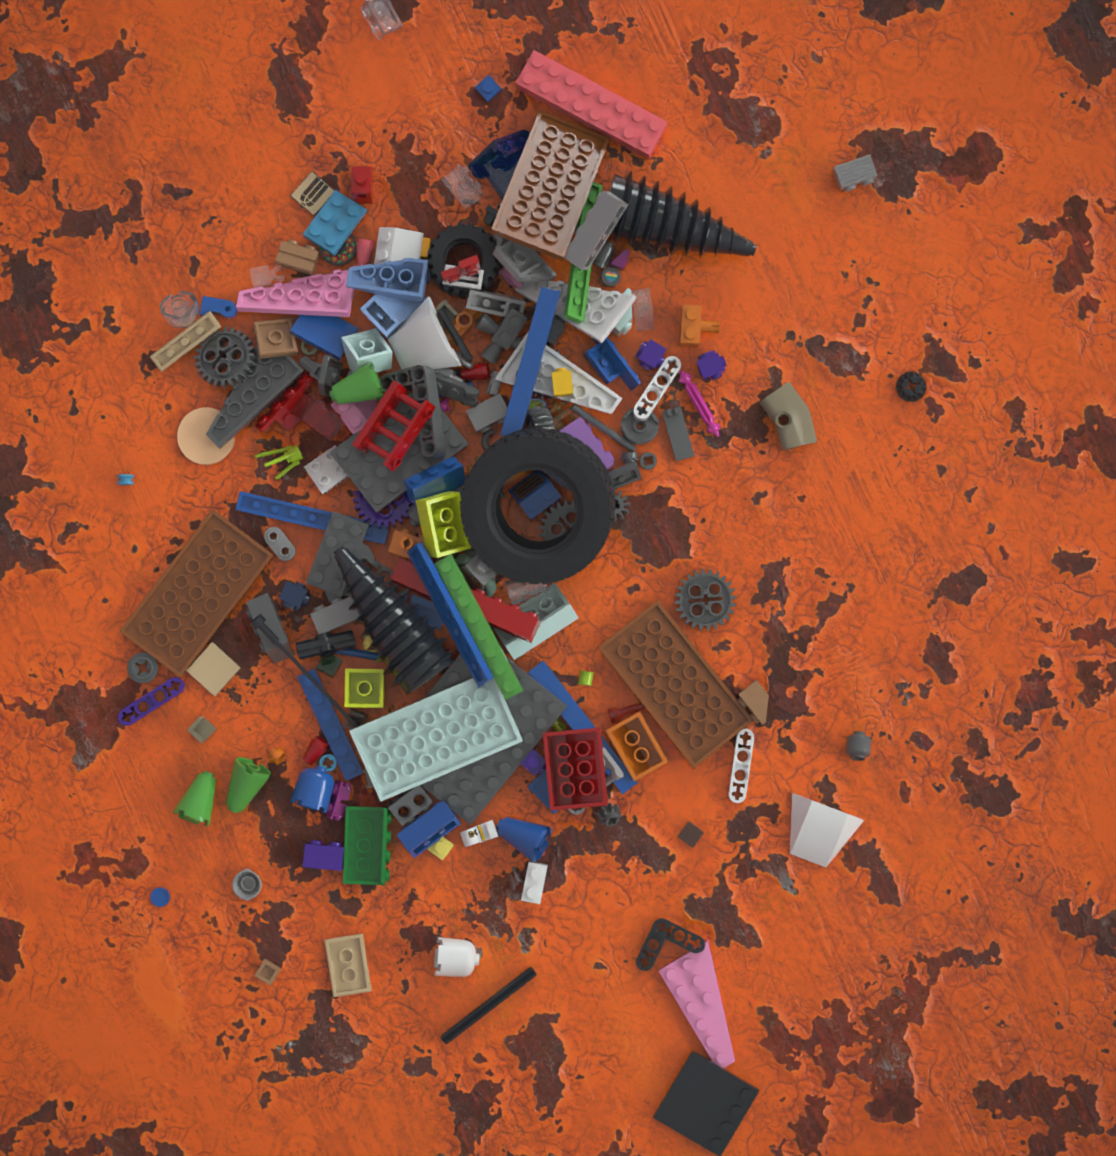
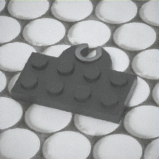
M333 511L306 583L343 597L347 585L342 580L343 575L333 552L343 546L360 561L365 558L371 564H375L374 552L363 543L370 525Z

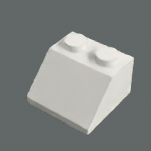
M379 227L374 265L385 263L386 261H399L404 258L420 259L424 233L400 228Z

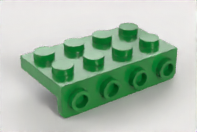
M346 806L343 884L385 886L386 882H389L390 870L386 869L387 862H390L391 851L387 850V843H391V831H388V823H392V813L389 812L388 807Z

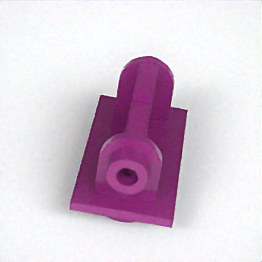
M335 780L325 817L337 821L344 817L347 805L340 802L341 800L348 801L352 789L350 788V783Z

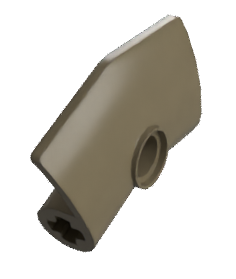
M787 382L759 402L774 422L781 451L817 442L810 410L790 382ZM781 416L786 417L788 424L785 426L780 425L778 418Z

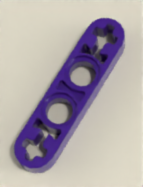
M173 677L122 709L118 714L119 722L124 726L136 723L181 694L185 689L184 681L181 678ZM173 681L176 683L180 682V690L173 689L170 691L172 695L169 697L168 691L164 687L167 686V689L173 686ZM157 691H163L165 694V698L161 702L155 700V693ZM142 701L147 702L149 705L146 712H141L138 708L139 703ZM134 706V709L136 713L139 714V717H137V715L134 714L130 717V722L127 720L124 721V713H132L134 710H132L131 708Z

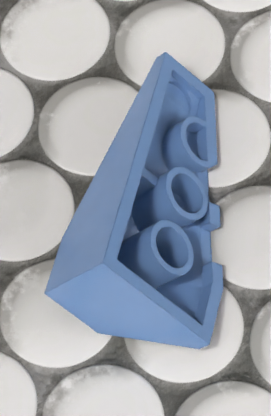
M404 258L399 261H386L381 264L350 267L346 287L403 301L423 303L427 284L428 260Z

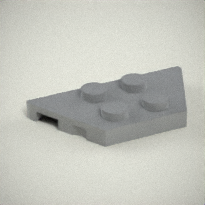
M499 236L493 255L518 282L555 279L557 274L535 250Z

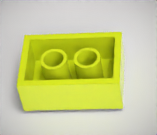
M448 491L415 500L425 549L430 557L439 558L471 548L468 542L469 538L464 533V525H462L460 492Z

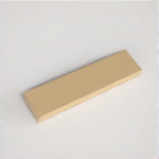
M209 311L152 354L150 358L158 369L163 372L222 326L211 311Z

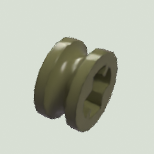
M305 341L301 343V350L307 356H314L319 350L315 347L314 350L312 349V352H308V349L305 348V345H308V343Z

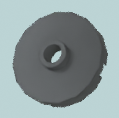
M632 408L622 418L621 432L630 443L645 445L656 437L659 429L658 419L655 413L652 412L647 420L638 421L633 416L634 408ZM642 408L641 410H640V409H637V410L639 411L638 414H639L640 416H641L642 414H645V415H646V413H645V409H646V408ZM640 424L643 428L637 429L636 425Z

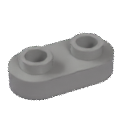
M270 527L265 531L264 539L279 559L290 561L295 557L296 549L281 529ZM272 533L277 534V538L275 540H272L270 538V535ZM284 548L289 549V553L287 555H284L282 553V550Z

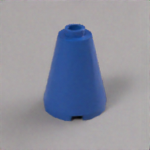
M509 817L500 819L496 827L499 836L534 863H536V859L539 860L548 846L547 835L551 837L552 828L549 826Z

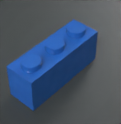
M453 456L405 479L404 484L408 499L416 506L415 500L448 492L464 485L466 477L463 465Z
M443 800L433 805L432 809L427 813L418 816L412 824L402 828L397 836L407 851L415 858L461 823Z

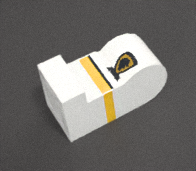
M493 819L460 832L465 847L499 836Z

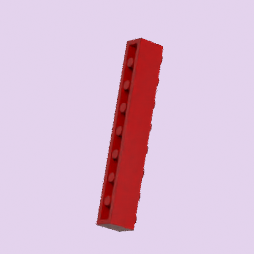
M400 558L390 578L393 583H398V585L431 599L411 559L407 558L404 560ZM475 588V590L471 589L490 626L532 643L541 624L537 614L530 611L524 613L520 611L521 608L512 603L506 605L502 603V599L496 596L490 598L485 595L486 592Z

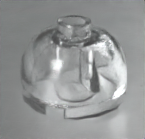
M179 291V295L175 296L170 294L160 304L162 317L173 328L189 327L196 322L199 316V304L195 295L186 291Z

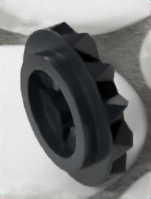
M914 371L905 372L896 382L898 395L908 402H915L921 399L927 389L926 380L921 374ZM909 380L912 384L918 383L914 388V392L911 389L904 390L909 385Z

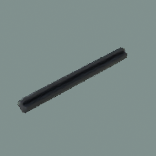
M532 967L525 970L441 1035L442 1041L448 1044L533 979L537 975Z

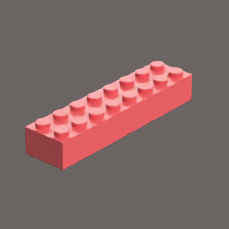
M533 50L516 81V89L595 132L610 137V140L647 160L650 159L667 128V121Z

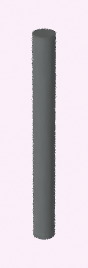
M576 404L571 407V411L632 453L635 451L636 446L588 412Z

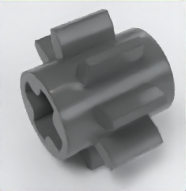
M608 803L606 806H600L599 812L596 813L600 824L606 823L608 827L616 825L619 822V818L622 817L618 805L612 806L611 803Z

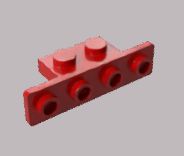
M310 372L300 376L297 383L293 387L288 388L279 401L272 404L271 410L257 420L255 426L261 432H264L275 420L289 432L315 406L303 393L315 380V378L309 375Z

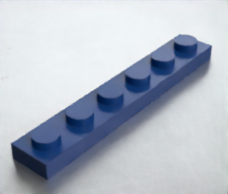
M312 669V670L308 671V673H309V674L323 687V689H324V686H323V684H322V682H321V680H320V678H319V676H318L316 670H315V669ZM305 674L298 676L297 678L345 780L348 781L362 774L363 769L332 703Z

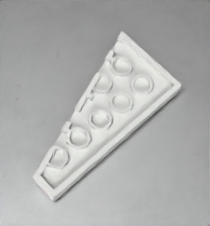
M564 281L523 282L524 285L520 289H515L518 294L537 304L541 287L561 291L555 316L560 317L568 324L600 343H603L636 300L634 294L628 293L626 295L618 291H604L601 288L589 286L584 321L579 324L563 317L568 284Z
M528 333L495 378L496 381L514 386ZM546 345L533 392L554 397L552 372H555L557 368H567V371L571 370L573 396L555 398L612 414L621 402L622 397Z

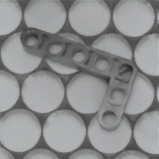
M416 365L383 375L380 378L383 391L386 392L391 382L395 380L405 387L407 391L413 389L415 401L422 404L426 399L436 407L433 415L419 432L421 451L424 456L434 459L443 458L446 453V444L435 371L429 367Z

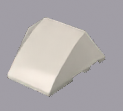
M430 296L388 338L401 369L416 365L429 367L433 370L462 366L438 321L437 311Z
M792 793L790 854L827 867L864 820Z

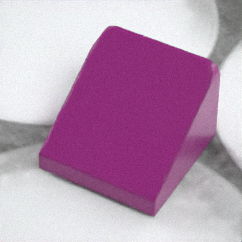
M628 249L623 251L610 263V267L623 271L630 251Z

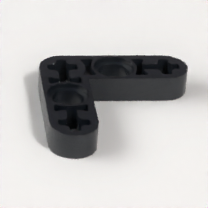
M658 919L654 922L636 959V965L640 970H650L654 966L666 939L692 953H701L706 946L705 940L701 936L667 919ZM665 922V927L671 929V925L675 927L671 931L670 937L667 936L669 932L665 930L659 932L658 923L662 924ZM677 930H681L685 934L684 939L680 942L674 938V933ZM689 934L692 935L690 940H700L701 948L694 950L693 944L688 943L687 946L684 945L688 940ZM651 939H656L659 942V947L656 950H651L648 946ZM646 949L649 953H654L655 956L653 958V956L650 955L648 958V962H650V965L642 967V962L640 960L641 958H646L648 954L644 953V950Z

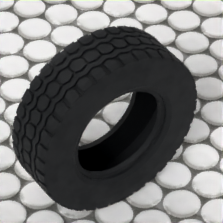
M529 428L512 432L490 445L478 458L463 485L460 501L462 525H464V533L469 538L470 546L472 549H475L476 555L480 559L482 558L489 568H494L493 571L500 575L503 574L508 579H516V582L549 584L552 581H562L577 574V572L586 568L599 554L613 524L616 501L613 483L607 468L599 456L587 444L585 445L578 438H574L565 432L562 433L559 430ZM528 470H542L559 477L570 488L576 502L577 513L573 527L561 537L549 541H534L516 533L506 522L501 510V491L508 479Z

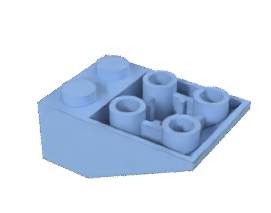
M375 294L360 310L388 340L422 303L403 301Z

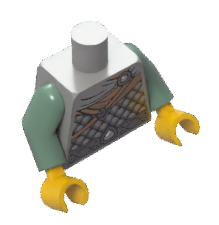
M462 553L454 558L469 587L472 590L478 588L486 592L485 595L491 598L497 589L495 582L496 572L491 567L489 568L483 562V559H480L477 555L471 556Z

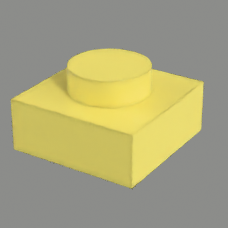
M442 837L430 846L428 850L443 861L454 844L445 837Z

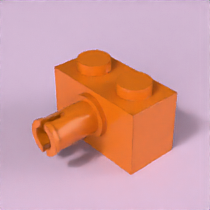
M682 305L679 346L699 347L700 334L702 332L719 333L720 321H703L701 319L702 306Z
M403 528L400 531L395 530L388 552L410 559L407 552L413 546L422 542L425 547L423 535L413 536L411 535L412 531Z

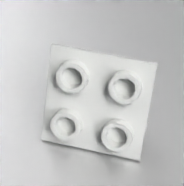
M335 445L304 466L322 494L328 493L330 489L334 486L337 487L339 482L342 483V480L348 477L330 454L336 448Z

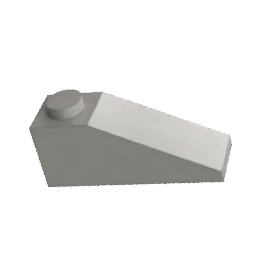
M470 289L465 308L505 317L511 307L523 313L526 302L519 297Z

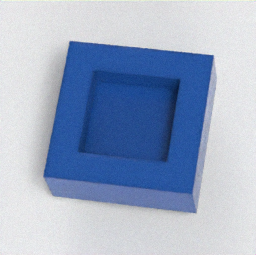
M490 75L475 86L477 92L487 103L502 91L501 87Z

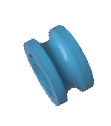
M117 475V478H119L117 485H134V482H132L134 475Z
M326 754L320 758L319 765L327 768L326 771H332L336 768L337 761L334 755ZM327 757L334 762V764H331V768L323 765V761H326L325 758Z

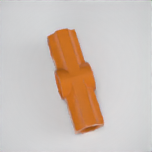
M465 308L457 314L452 323L460 337L472 328L473 324L484 312ZM462 317L470 319L469 324L465 326L461 325L459 321ZM446 328L444 334L452 347L455 341Z

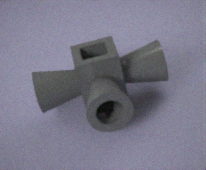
M511 307L503 321L499 320L496 323L484 312L478 319L475 329L489 333L492 342L481 353V356L491 363L497 364L503 348L508 350L511 347L516 350L523 338L517 335L528 317Z

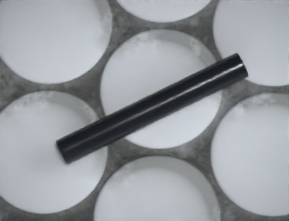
M442 309L437 312L466 361L472 360L473 356L445 310Z

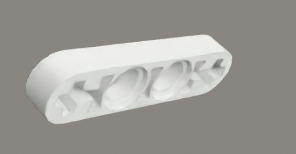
M670 356L665 359L633 409V416L636 420L645 421L649 418L681 367V362L677 357ZM672 362H675L676 368L673 367L670 373L668 374L666 372L669 367L668 363L671 364ZM660 376L665 377L667 384L664 386L659 385L657 378ZM655 392L657 399L654 401L648 400L647 393ZM646 403L648 405L645 409L646 415L642 414L640 416L637 409L641 410Z
M749 729L741 730L736 736L728 792L730 800L735 803L743 802L747 793L754 744V734ZM744 732H748L747 734L751 736V739L746 741V746L750 745V749L738 748V744L743 745V739L740 738V735H743ZM740 751H746L748 754V759L744 762L739 761L737 758V754ZM737 770L745 772L744 780L738 781L735 779L734 774ZM733 782L744 784V788L740 786L739 792L743 793V795L738 800H735V796H732V792H736L737 786H733Z

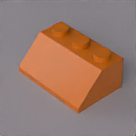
M641 711L606 730L634 781L669 762Z

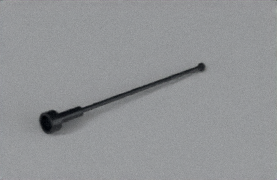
M259 614L250 623L251 627L254 630L259 628L273 644L276 643L355 728L358 727L357 723L278 641L279 638L264 623L266 621L264 616Z

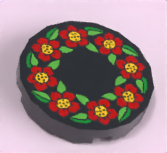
M352 234L335 257L319 247L322 258L327 263L335 266H343L351 262L357 250L356 240Z

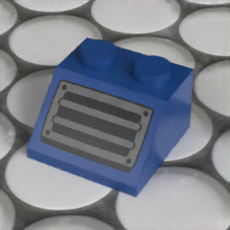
M535 470L508 490L530 521L562 499V496L541 470Z

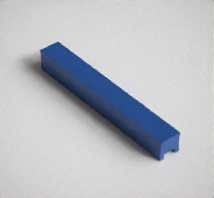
M541 287L500 435L502 436L523 430L561 294L559 290L555 291Z
M544 661L528 672L536 681L567 705L561 716L572 730L595 728ZM601 735L602 748L607 750L623 772V777L620 780L613 781V783L624 794L638 782L633 780L626 766ZM608 768L605 772L607 775H610L611 771Z

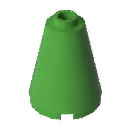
M373 362L364 365L333 385L332 390L329 391L332 401H337L339 405L381 400L384 396V391L378 374L374 371L375 366Z
M237 757L235 759L226 805L234 813L245 810L271 774L270 770L264 765L259 764L257 766L253 764L254 760L245 757Z
M203 771V774L198 773L174 808L173 814L179 813L178 817L197 825L199 822H203V826L209 827L217 781L213 778L214 774Z

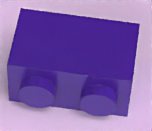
M310 840V843L305 844L303 867L343 870L344 846H341L340 842H329V845H324L320 840Z

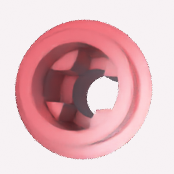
M359 239L358 243H356L357 266L370 263L375 248L373 246L374 241Z

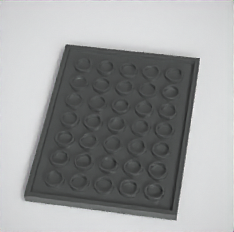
M461 654L426 697L473 678ZM507 656L506 658L524 690L506 700L523 741L421 784L422 787L440 801L444 800L452 811L470 825L543 737V733L548 731L567 707L563 701Z

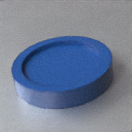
M163 887L154 889L150 897L151 902L157 907L167 905L170 901L169 891Z

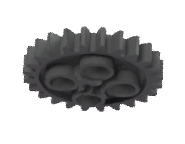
M224 327L223 332L218 329L216 334H211V337H207L204 343L201 342L199 344L201 349H195L199 354L194 356V359L198 361L195 363V366L199 368L197 372L202 375L201 377L204 381L207 380L210 385L214 383L217 388L220 384L226 388L227 383L234 387V381L240 384L241 377L247 379L246 372L252 373L249 366H255L253 361H251L256 359V356L253 354L256 351L252 346L253 342L248 340L249 337L246 334L243 335L241 330L236 332L234 327L230 331L227 327ZM229 342L228 346L223 348V344ZM238 354H242L239 359L235 360ZM215 355V358L212 361H209V358ZM228 367L225 373H221L224 368Z
M564 500L563 506L557 502L556 509L550 506L551 513L545 511L547 519L541 518L545 525L539 526L540 529L544 530L543 533L539 534L540 537H545L543 541L557 539L565 534L567 530L559 521V517H562L570 528L573 527L575 521L568 522L566 515L569 512L577 513L574 500L571 501V505H568L567 501ZM559 524L562 527L561 533L553 534L551 531L552 525Z
M702 569L700 575L695 570L694 577L688 574V581L681 580L684 586H677V589L681 592L675 594L679 600L675 601L674 604L680 605L676 612L682 611L683 614L679 618L686 617L685 624L691 621L692 628L699 625V631H701L703 626H705L706 630L709 631L711 625L714 629H717V623L723 626V619L730 620L727 614H734V611L730 608L737 605L732 602L737 596L731 595L735 588L729 589L728 586L732 582L725 583L726 576L720 579L719 571L712 575V569L709 570L708 574H705V570ZM715 584L719 587L717 595H712L709 592L710 585ZM692 586L699 587V596L695 597L690 594ZM704 595L707 598H723L721 601H709L707 605L704 602H688L690 599H702ZM717 603L721 606L719 614L712 613V604ZM694 605H699L702 608L701 615L695 616L691 610Z

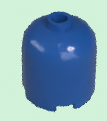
M316 765L315 769L306 768L301 771L290 802L296 803L298 801L297 805L311 810L322 808L321 812L327 813L335 783L331 774L326 772L327 768Z

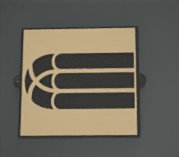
M311 171L290 196L300 204L301 208H305L315 216L335 190L326 183L325 179H321Z

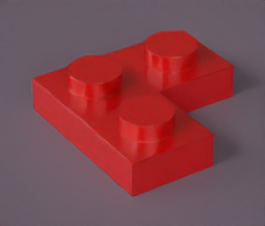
M475 255L459 261V265L442 271L441 275L444 283H454L460 280L459 277L467 275L469 277L477 274V270L480 269L479 259Z

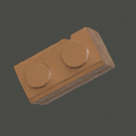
M288 239L287 242L281 241L275 263L281 267L314 275L320 254L316 251V247L310 245L305 247L298 246V242Z

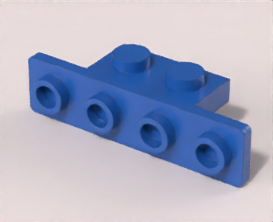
M606 337L603 343L592 338L596 346L588 350L584 356L604 383L607 385L620 376L631 391L634 390L641 381L627 364L626 359L618 352L614 343L608 337Z

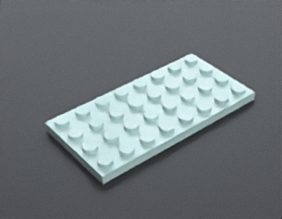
M494 677L487 684L479 688L473 678L350 730V734L380 801L523 741Z

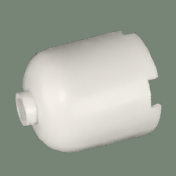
M437 937V943H440V945H438V949L435 948L434 968H438V970L434 972V975L467 977L471 975L475 965H479V954H476L475 946L467 940Z

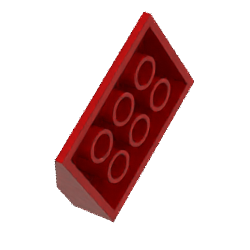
M601 728L543 733L550 811L608 805Z

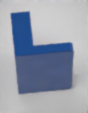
M412 594L410 606L419 604L416 613L420 617L429 615L425 624L431 627L438 626L437 629L441 630L444 622L434 603Z

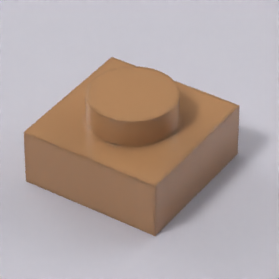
M264 959L254 976L271 986L281 968Z

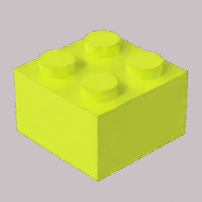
M345 668L344 707L385 708L386 675H383L385 669Z

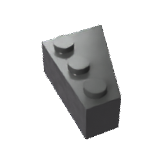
M266 593L246 602L249 608L246 610L249 619L252 620L259 614H262L266 619L264 623L279 638L278 641L292 656L296 655L294 649L290 646L289 637L284 631L279 614L269 594ZM259 628L254 630L256 636L261 638L262 642L259 645L262 652L267 653L275 664L289 658Z

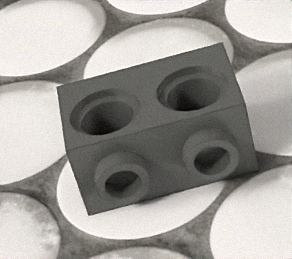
M419 785L397 795L387 803V807L403 826L405 823L410 824L414 821L415 815L419 812L427 811L433 801L424 788ZM416 795L423 796V800L421 802L413 801ZM405 806L408 808L407 813H398L400 807Z

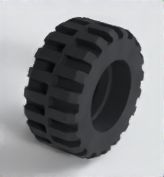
M457 223V226H447L445 231L441 230L437 233L436 239L433 238L431 247L428 249V268L434 283L439 286L441 291L447 292L452 297L458 296L460 299H466L469 295V288L443 285L441 272L445 271L448 252L460 244H469L479 250L482 256L480 270H484L480 291H487L488 287L493 286L495 279L498 278L501 263L493 255L497 243L489 232H485L484 228L480 226L475 227L472 223H468V225ZM475 274L471 277L479 278V274ZM460 279L457 281L470 284H478V282Z

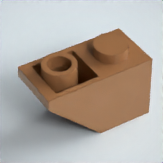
M755 680L737 694L739 696L738 701L744 709L747 707L751 711L750 717L756 724L760 723L763 725L766 723L769 695L759 682Z

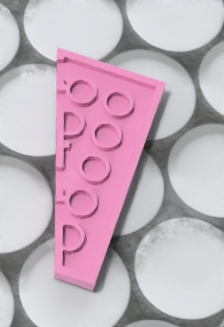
M338 269L334 270L331 274L322 275L320 273L293 279L290 283L282 284L279 282L275 283V286L263 288L261 286L239 291L236 309L238 312L350 317L355 289L346 287L348 270L341 271Z
M707 940L705 942V949L701 953L689 951L658 971L712 1061L725 1068L735 1062ZM702 945L697 946L694 950L701 948Z

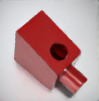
M352 166L351 194L353 201L358 204H373V167Z

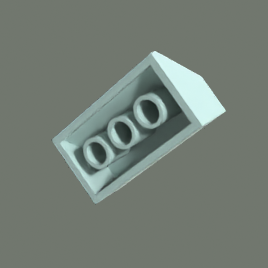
M553 583L518 606L521 608L520 611L524 613L530 611L537 614V618L541 622L532 643L495 627L493 628L513 659L516 660L577 620L578 616L556 583Z

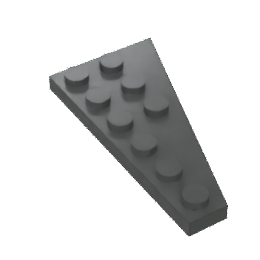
M255 348L254 355L256 359L251 360L255 366H249L252 373L246 372L247 379L241 377L240 384L236 381L230 396L224 402L222 410L217 414L206 433L219 449L226 445L305 373L290 356L259 359L258 348Z

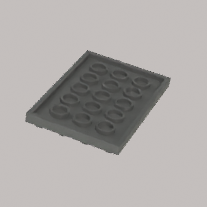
M413 391L407 395L414 399ZM402 401L394 409V411L409 420H412L416 414L415 409ZM442 409L441 416L446 453L441 459L426 457L422 454L419 434L402 458L400 466L394 472L383 465L385 459L376 453L368 450L364 454L352 446L360 431L330 452L376 514L406 492L405 479L457 455L469 446L468 442ZM389 417L384 425L385 428L400 437L407 428ZM380 433L373 442L391 453L396 445L395 442Z

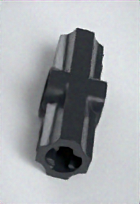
M352 630L336 634L329 632L321 633L314 639L295 643L299 660L314 656L329 657L334 655L336 651L356 647Z

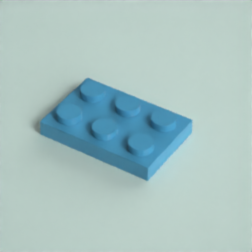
M335 190L304 231L303 237L335 257L365 216L367 209Z

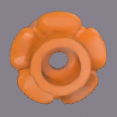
M281 747L273 748L268 755V758H270L269 762L279 765L284 760L286 753L282 751Z

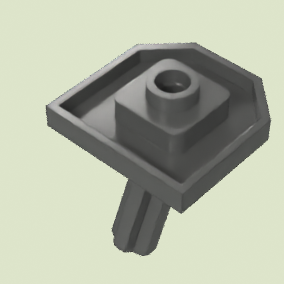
M324 355L322 364L315 363L307 356L301 358L299 365L310 372L309 375L318 380L320 395L331 398L329 391L332 390L333 385L340 381L343 363L328 355Z

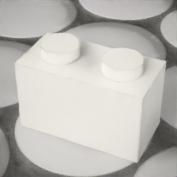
M528 862L521 901L540 904L548 864Z

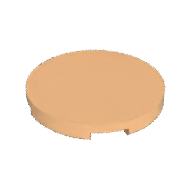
M208 407L195 409L188 413L179 425L177 432L178 445L182 453L197 464H216L223 460L234 447L235 436L219 449L206 435L217 414L220 413L219 410Z

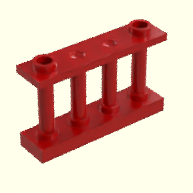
M393 380L352 443V446L364 454L371 450L384 458L385 462L383 465L393 472L400 466L402 458L436 408L426 399L420 404L405 395L407 389L395 380ZM400 401L417 410L412 420L394 411ZM389 417L407 427L401 437L384 427ZM379 433L396 443L391 453L373 443Z

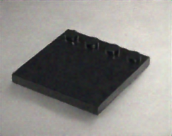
M692 1050L654 1113L653 1118L714 1154L721 1156L759 1093V1089Z

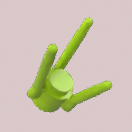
M297 445L255 454L254 457L259 458L284 452L283 456L264 464V467H268L287 459L288 463L292 462L275 476V479L278 480L293 467L299 465V460L303 459Z

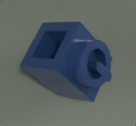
M286 581L279 599L282 600V605L298 612L299 608L302 609L303 606H307L311 597L308 595L310 591L305 590L307 586L296 581L293 584Z

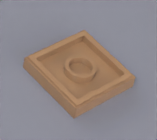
M292 318L254 322L259 359L298 354L295 336L290 334L293 326Z

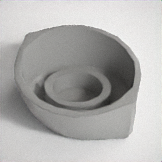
M249 868L239 872L232 883L234 893L245 901L256 897L262 885L259 876Z

